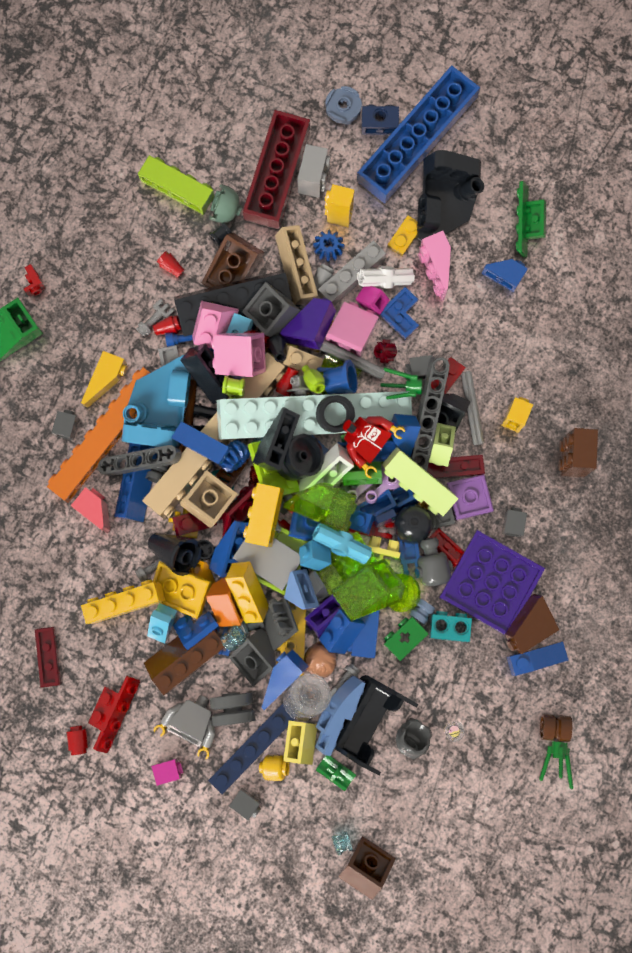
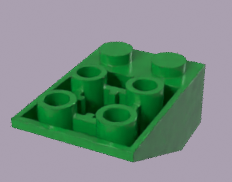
M18 297L0 309V361L43 334Z

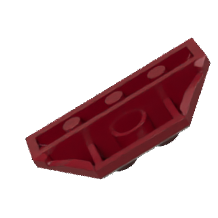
M251 483L249 486L243 487L239 495L223 513L222 537L234 520L249 522L248 510L253 505L252 491L254 487H257V483Z

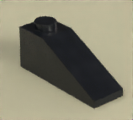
M282 407L258 446L253 460L254 464L267 470H281L300 417L299 414Z

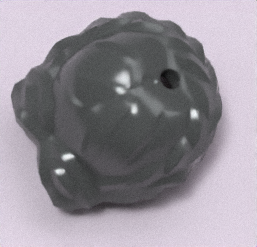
M410 718L397 731L395 738L397 748L406 757L412 759L419 758L425 755L429 749L432 732L428 726L423 725L419 720Z

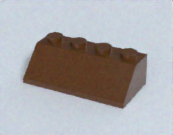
M214 629L189 650L183 646L179 636H177L145 661L144 665L151 680L164 696L229 645L217 629Z

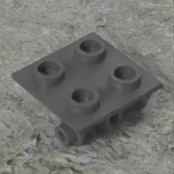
M284 597L280 601L276 599L269 601V610L263 621L273 651L299 631L288 600L284 599Z

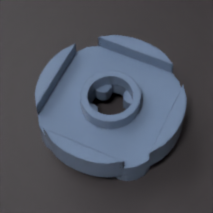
M341 86L339 89L331 90L326 97V114L337 123L351 124L358 118L362 109V101L358 92L348 86ZM344 102H347L348 107L341 108L339 103L343 104Z

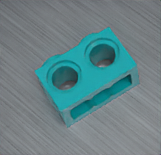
M436 611V615H431L429 638L470 642L472 618H467V614L455 613L454 617L448 616V612ZM438 620H443L446 624V628L443 631H439L436 628ZM457 622H462L465 625L463 633L456 631L455 625Z

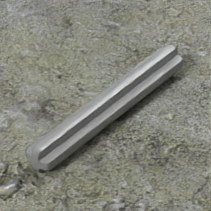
M324 340L321 346V351L344 362L351 360L356 368L379 379H382L386 373L383 370L384 368Z
M466 371L461 374L465 399L470 401L467 411L473 444L481 445L484 443L472 372Z

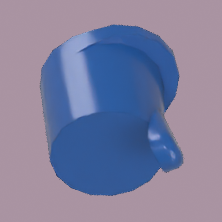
M346 360L342 366L335 368H317L319 372H324L325 390L329 395L356 393L358 380L355 366L351 360Z

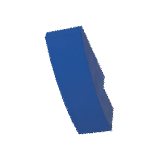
M400 486L392 491L386 490L377 498L375 503L370 504L365 501L356 506L355 509L374 515L376 518V516L391 509L398 513L403 507L415 505L418 501L413 497L414 493L410 489L406 491Z

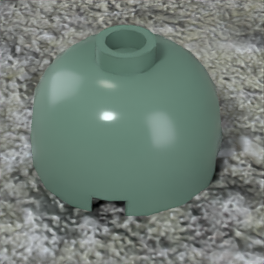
M220 184L219 187L222 189L221 191L217 190L210 209L214 213L213 216L209 215V219L218 223H228L234 219L235 215L239 216L242 205L239 204L240 198L233 188Z

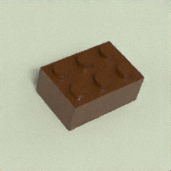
M574 428L563 440H560L559 451L562 452V459H559L558 470L561 471V476L584 478L597 469L598 429Z

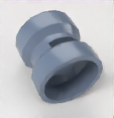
M419 598L416 602L417 607L412 609L409 615L425 625L428 621V615L433 614L435 608Z

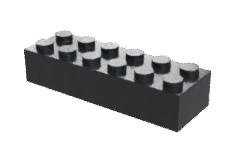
M281 270L175 296L174 302L183 336L193 335L201 301L239 309L238 314L247 317L242 311L265 282L292 301L286 272Z

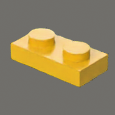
M408 215L387 244V247L403 257L417 237V221Z

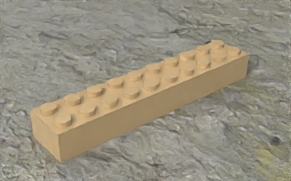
M266 353V372L245 378L243 398L272 397L276 384L286 372L285 366L277 362L269 353ZM217 412L200 431L226 446L236 440L218 439ZM186 448L181 454L180 461L173 464L142 501L164 520L167 517L171 518L175 514L176 506L184 500L187 493L194 487L206 470L211 471L214 466L212 465L213 461Z

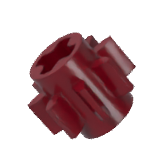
M387 339L377 342V345L374 347L376 359H380L381 363L394 361L397 355L395 343H391Z

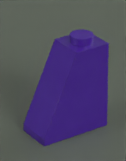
M313 298L281 330L280 334L286 343L320 350L336 313L332 302L326 298Z

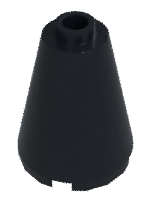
M157 532L148 539L149 550L173 573L179 576L188 575L190 573L188 571L191 568L195 569L201 557V547L198 546L199 542L193 538Z

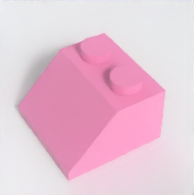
M201 301L192 335L193 344H206L209 348H212L213 335L227 333L234 313L238 314L239 309Z

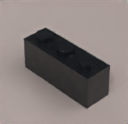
M202 344L189 348L181 358V362L210 402L215 404L217 403L216 400L228 399L229 396L222 393L224 377L228 375L215 374V369L213 368L214 355L208 346Z

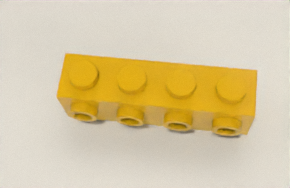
M147 580L141 582V586L137 588L134 585L123 588V592L118 594L114 591L105 594V598L102 599L98 597L88 599L87 604L81 605L86 624H96L165 602L166 600L161 582Z
M288 601L299 631L277 648V651H280L281 655L284 651L288 654L293 649L304 660L306 609L303 610Z

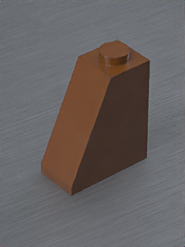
M531 595L505 633L508 640L506 643L511 651L523 654L559 631L558 625L543 596Z

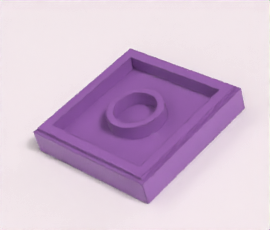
M484 474L447 483V488L458 498L453 505L456 521L494 511Z

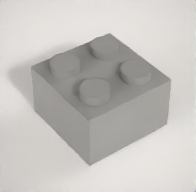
M306 144L298 175L299 194L320 198L321 192H325L326 176L329 175L331 156H328L327 148Z

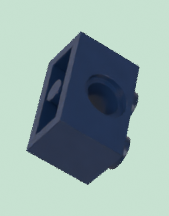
M373 104L362 106L361 135H391L399 126V106H376ZM382 117L384 120L378 121L376 118Z

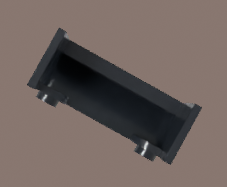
M364 675L360 678L365 683V686L357 704V710L352 720H344L343 728L339 733L334 749L359 766L380 776L381 772L370 765L374 757V749L368 745L387 710L391 712L398 711L404 701L416 708L418 704L372 677Z

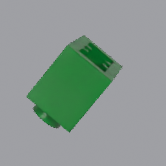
M405 617L398 624L400 628L395 633L391 631L384 637L386 642L383 645L398 661H401L428 635L425 629L413 617L410 619ZM401 633H402V634L408 633V635H409V636L407 637V639L409 640L408 642H406V641L401 642V641H400V639H401L400 634H401Z

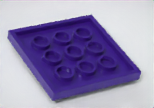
M476 530L453 571L450 581L444 587L439 598L505 635L531 596L545 568Z

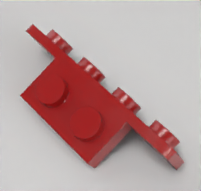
M126 676L119 693L104 687L88 721V724L101 730L93 747L94 750L103 753L109 752L131 701L138 690L140 680Z

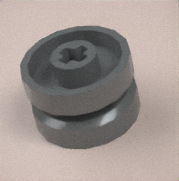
M240 692L210 698L211 709H223L224 711L215 713L212 716L213 726L256 721L255 710L242 709V706L254 703L252 692L241 694Z

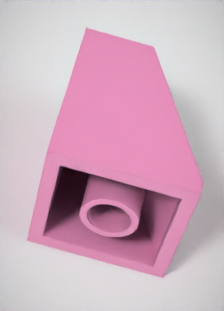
M344 301L326 335V341L362 357L378 323L379 316L372 310L367 309L365 311L359 308V305L356 303Z
M219 333L213 335L212 349L214 350L213 368L215 369V374L253 377L266 372L264 333Z

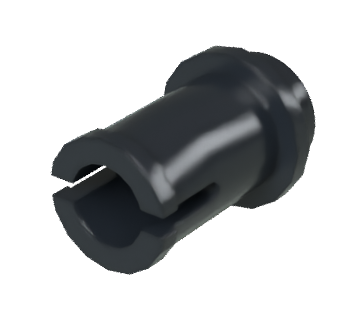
M201 403L199 405L195 404L193 415L197 416V418L211 419L216 414L217 408L202 406Z

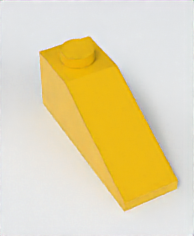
M105 351L102 352L81 401L84 407L89 408L119 382L122 376H125L128 369L125 359Z

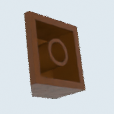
M362 836L345 862L338 878L373 900L383 888L396 858Z

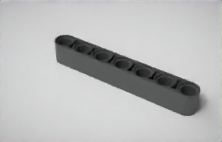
M440 355L432 356L428 363L417 414V420L421 428L410 456L414 460L416 456L422 455V461L417 464L426 471L449 372L448 360ZM439 360H442V368L436 370L435 363ZM438 379V387L432 389L431 382ZM429 399H435V404L432 407L426 406ZM425 418H431L429 425H422ZM421 437H427V441L424 444H418V440Z

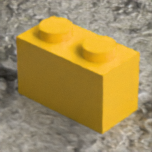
M515 397L508 407L501 426L519 433L526 424L533 404L529 403L530 401L526 398Z

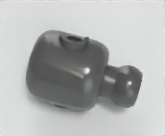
M433 537L422 540L420 545L424 550V554L418 558V567H416L419 570L421 583L425 586H438L448 583L451 579L453 567L444 552H438V539Z

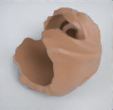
M317 642L308 648L305 653L304 662L309 666L307 670L311 675L316 678H327L336 667L337 656L336 653L328 652L321 642Z

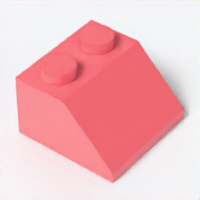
M85 487L71 506L101 530L109 533L108 504L103 501L105 497L94 488L89 490Z

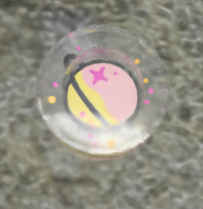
M451 721L445 726L444 733L450 741L456 742L463 738L465 730L461 723Z

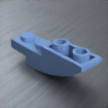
M356 676L349 678L336 691L318 720L316 728L321 733L315 747L324 755L331 756L333 749L336 747L339 733L343 728L344 720H352L357 710V704L363 694L365 683Z

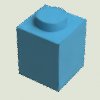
M311 540L299 548L300 566L320 571L331 564L329 547Z

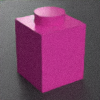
M373 286L363 287L356 297V301L364 310H372L378 315L382 313L390 301L381 289Z
M177 758L151 766L156 786L182 778L181 774L184 773L181 761L178 762Z

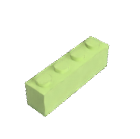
M398 447L394 449L382 464L385 469L384 473L388 477L398 479L400 481L398 484L404 490L408 491L410 489L414 492L413 497L420 503L425 501L429 505L427 508L435 515L439 513L444 516L458 500L453 492Z

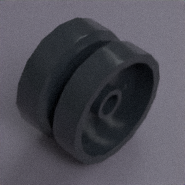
M308 434L292 437L281 470H277L280 476L290 481H296L317 474L324 463V453L320 443Z

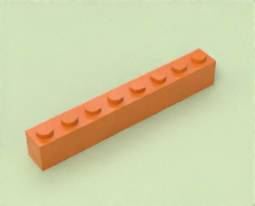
M142 367L141 370H137L133 374V380L130 384H126L121 389V395L118 399H114L109 404V410L105 415L102 414L97 419V425L93 430L90 429L85 434V440L81 445H76L72 451L73 455L69 460H64L60 466V471L49 479L47 488L67 503L72 500L96 470L100 460L108 455L122 437L124 424L123 410L128 405L136 380L150 373L148 370ZM131 408L129 412L130 416L132 418H136L137 411L136 409Z

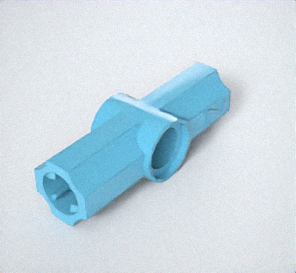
M319 523L312 534L313 540L331 548V552L336 555L348 556L362 564L367 563L371 557L372 548L354 540V537L347 532L336 531Z

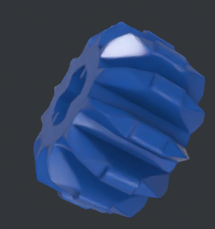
M330 229L327 231V234L321 231V237L316 236V242L313 243L315 255H320V260L326 257V261L330 262L332 257L336 261L337 255L342 256V249L345 248V245L342 243L343 237H338L337 231L332 235Z
M234 440L227 445L231 450L220 466L226 472L236 471L239 467H242L250 456L248 447L239 440Z

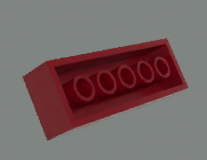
M274 110L243 209L244 220L280 229L310 132V119Z

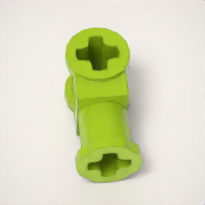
M225 376L222 393L227 394L230 399L243 398L245 378L238 380Z

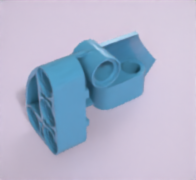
M184 355L136 380L128 405L123 410L122 442L156 447L166 445L180 447V443L174 441L171 437L180 422H183L184 410L188 404L191 374L181 362V358ZM131 408L136 409V418H132L130 416L129 412Z

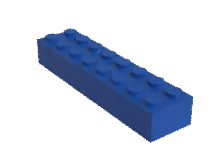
M451 65L357 172V182L385 204L478 98L480 87Z

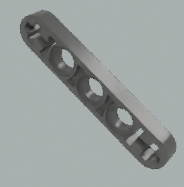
M166 445L105 457L98 463V471L106 476H114L173 465L180 461L181 451L175 446ZM155 453H158V459L153 463L152 457ZM139 456H141L142 462L140 465L137 466L136 460ZM125 459L126 465L121 469L120 464Z

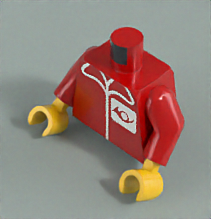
M382 416L358 417L355 423L347 420L343 425V430L347 432L344 440L348 443L346 446L348 455L360 469L363 468L365 470V475L368 478H371L367 474L368 469L372 468L376 473L377 470L373 466H368L367 462L371 464L391 437L392 433L390 431L394 432V436L397 439H402L401 436L396 434L397 430L400 429L406 432L403 426L395 427L394 423Z

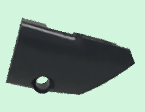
M437 150L423 159V189L418 201L417 239L422 242V239L441 231L447 234L470 220L476 197L484 190V183L480 179L481 160L447 150Z

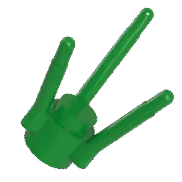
M386 367L383 369L386 372L410 379L406 381V384L381 383V387L406 388L407 393L387 396V400L409 396L416 397V394H422L423 379H418V375H410Z
M552 741V746H548L539 778L540 781H543L551 755L553 754V758H559V778H563V759H565L569 788L573 789L568 743Z

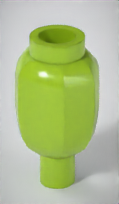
M308 365L303 366V380L308 389L317 394L322 393L325 390V380L318 370L310 369Z

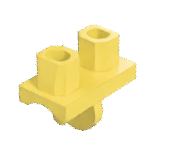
M371 536L367 546L372 548L373 554L380 555L379 557H371V562L378 563L377 569H381L382 564L390 565V560L384 559V556L399 559L398 541L389 540L386 550L380 548L382 538Z

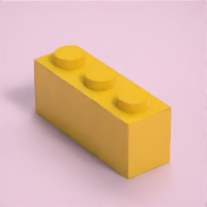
M332 184L331 191L327 190L325 196V215L327 216L328 223L349 228L354 207V189Z
M257 483V487L253 488L252 498L254 501L248 510V518L250 520L243 534L245 542L272 547L284 493L283 488Z
M251 562L232 563L225 579L244 622H263L269 609V604Z

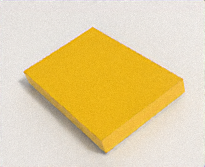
M159 561L153 578V582H161L166 601L161 602V604L196 619L201 616L212 581L192 573L179 576L173 573L162 561Z

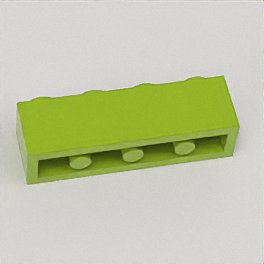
M149 155L138 172L140 181L202 215L205 214L214 199L213 188L207 183L201 184L195 177L190 174L185 175L173 165L171 167L166 165L159 157L154 158Z

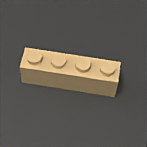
M300 226L282 227L275 235L283 269L286 272L292 302L295 305L308 304L313 298H317L318 294Z

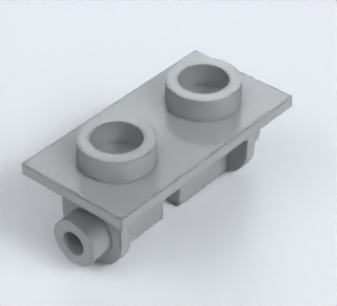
M295 375L291 377L290 384L292 389L287 390V392H295L296 396L307 395V393H310V395H322V393L317 394L310 391L303 380V376Z

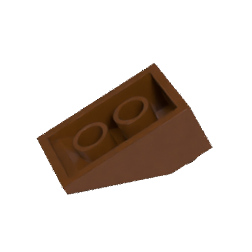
M235 233L226 234L201 283L211 288L248 279L257 268L265 252Z

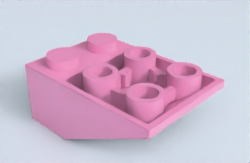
M444 231L422 239L418 257L420 262L424 263L427 268L425 271L428 279H432L435 285L433 286L435 295L437 297L440 296L441 301H443L448 290L451 247Z

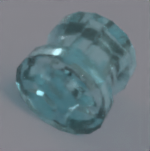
M232 626L228 632L221 636L223 646L230 651L236 650L238 645L246 641L244 631L238 626Z
M347 831L342 832V835L331 836L338 856L342 855L344 851H353Z

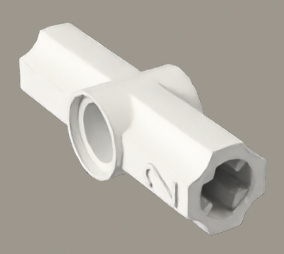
M379 266L378 269H360L357 273L358 283L362 287L393 288L394 285H411L415 278L413 269L394 268L391 266Z

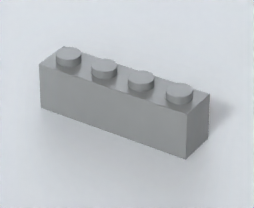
M373 240L318 289L319 298L329 299L333 306H335L359 284L357 273L360 269H376L385 261L386 253Z

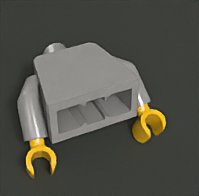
M200 695L195 703L186 700L185 703H178L169 708L163 716L161 724L154 727V732L160 727L163 730L160 737L169 731L200 747L197 753L198 757L201 751H206L207 759L210 754L209 748L215 736V726H213L211 718L212 712L206 709L209 699Z

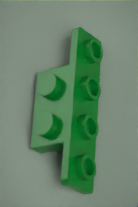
M520 181L519 188H517L519 199L517 215L519 223L516 224L518 234L516 250L522 257H527L528 240L546 237V201L544 199L528 201L529 187L524 181Z

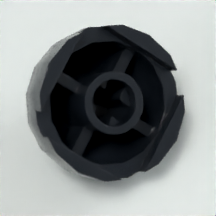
M410 505L403 507L397 513L394 520V530L401 541L407 544H418L428 538L432 531L433 522L426 509Z

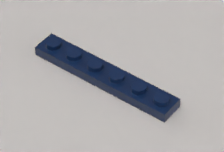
M291 694L208 781L223 794L288 727L289 721H294L305 707Z

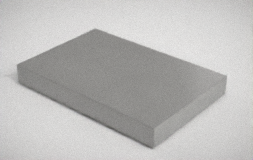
M275 538L272 547L247 543L244 540L233 556V559L238 562L250 561L257 575L282 591L288 583L290 572L296 571L300 565L299 554Z

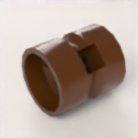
M551 714L541 715V740L553 741L554 738H557L558 741H571L573 728L571 716L559 715L555 718Z

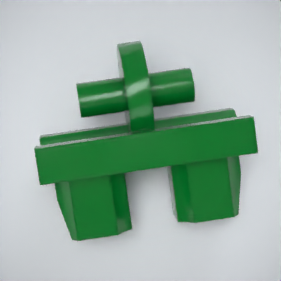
M325 755L316 768L317 772L343 791H346L356 776L354 772L332 756Z

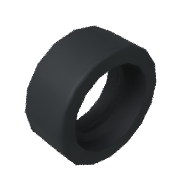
M340 395L324 398L316 409V420L319 426L331 433L343 432L344 423L347 420L353 422L355 418V410L351 401ZM334 402L340 403L346 410V419L337 426L330 425L324 417L325 408Z

